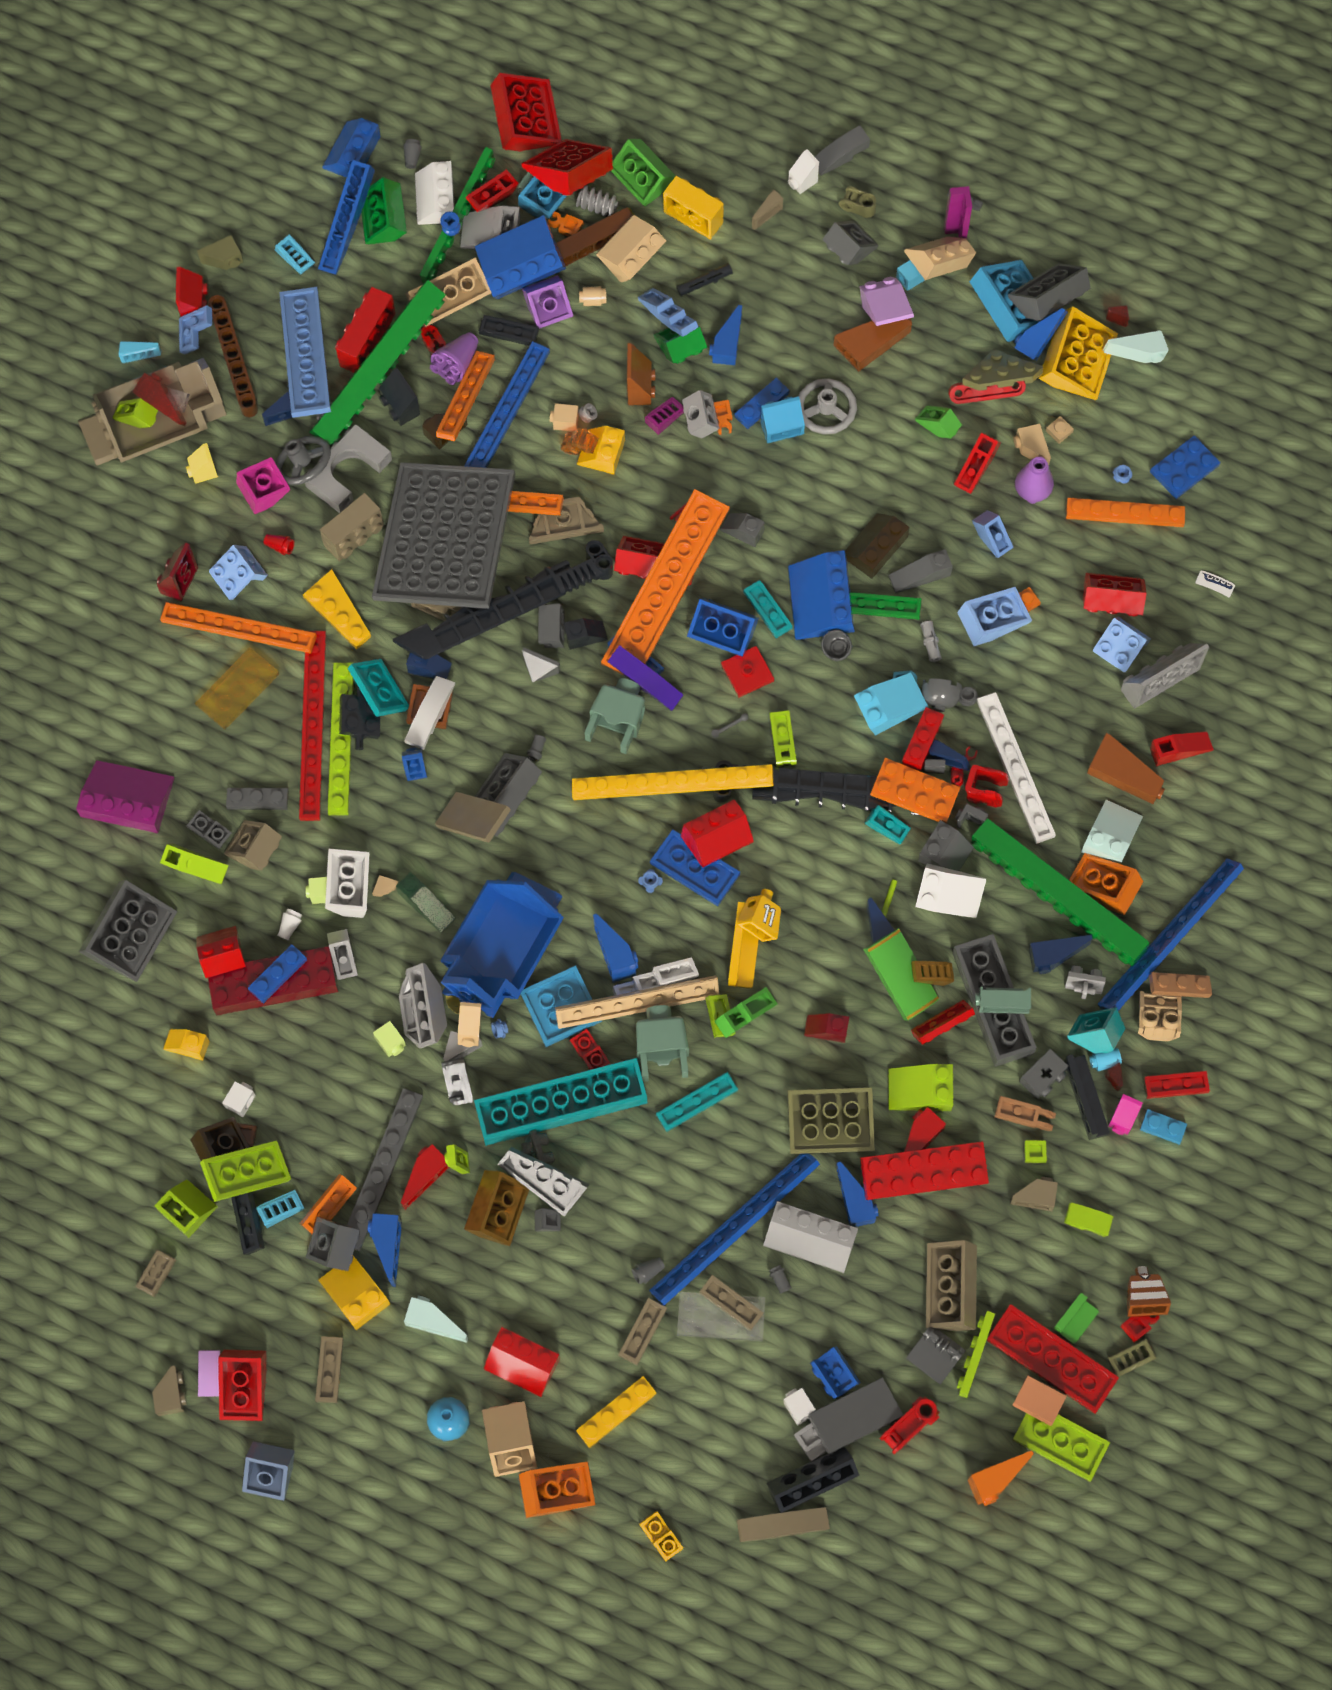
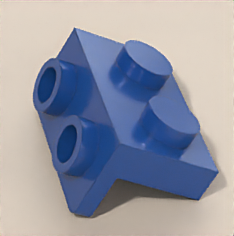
M837 1346L810 1362L813 1367V1373L822 1380L826 1393L834 1399L843 1396L861 1383Z

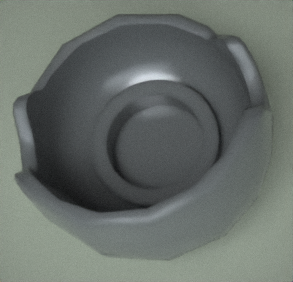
M841 630L829 631L823 636L821 642L823 653L833 661L845 660L850 655L853 647L849 636Z

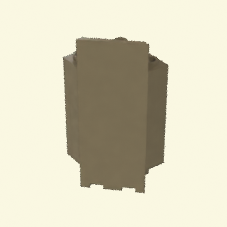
M201 358L183 366L178 361L93 394L94 401L91 403L96 414L78 420V423L95 464L98 466L116 458H119L120 462H124L208 429L206 423L227 414L210 368L204 358ZM141 398L158 410L155 423L148 428L140 429L112 419L120 401Z

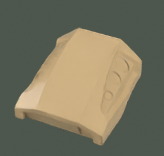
M1140 991L1138 1034L1147 1040L1171 1041L1179 1038L1182 1016L1181 996L1152 995Z

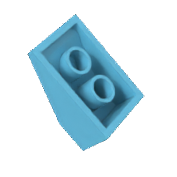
M912 673L873 685L854 695L870 730L875 735L920 713L926 707L929 708Z

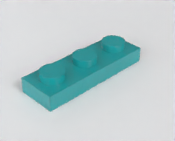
M761 580L743 590V593L775 638L793 628V625Z

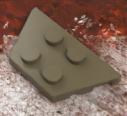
M580 497L568 498L563 501L561 516L538 514L533 525L532 534L529 537V543L531 545L604 532V527L596 520L594 514L585 506Z

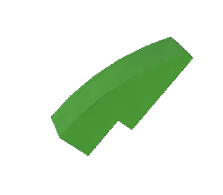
M767 987L721 1015L714 1022L725 1038H727L778 1003Z

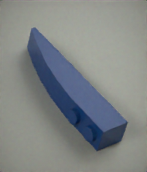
M352 160L320 260L319 270L334 275L338 273L358 224L375 172L371 165Z

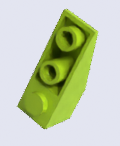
M173 843L166 845L160 861L161 864L219 884L223 883L229 867L227 864Z

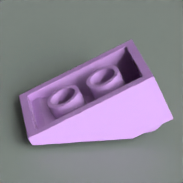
M887 277L880 282L870 281L863 286H859L862 307L876 326L914 317L903 287L897 278Z

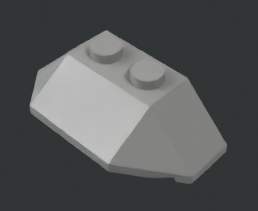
M421 963L406 969V977L399 993L404 1034L418 1048L438 1043L447 1027L441 985L427 965Z

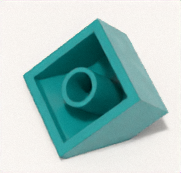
M1116 1007L1079 1014L1067 1037L1070 1041L1095 1054L1101 1052L1110 1053L1115 1049L1126 1028Z

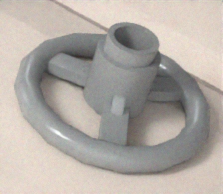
M830 378L817 379L807 384L798 395L801 402L804 424L813 432L836 434L846 429L855 418L857 412L856 397L851 389L840 381ZM825 386V389L818 394L817 405L804 410L806 396L812 390ZM832 387L843 392L849 400L850 409L848 415L836 406L837 395L832 390ZM818 413L823 415L833 414L842 422L835 426L823 427L816 425L808 418Z

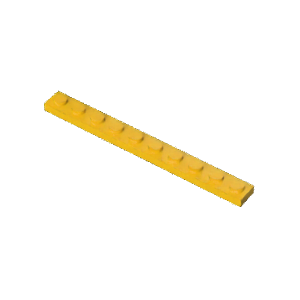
M770 764L572 779L573 800L770 787L774 786L773 766Z

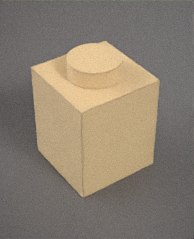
M555 404L554 411L550 412V422H553V429L577 432L578 406Z

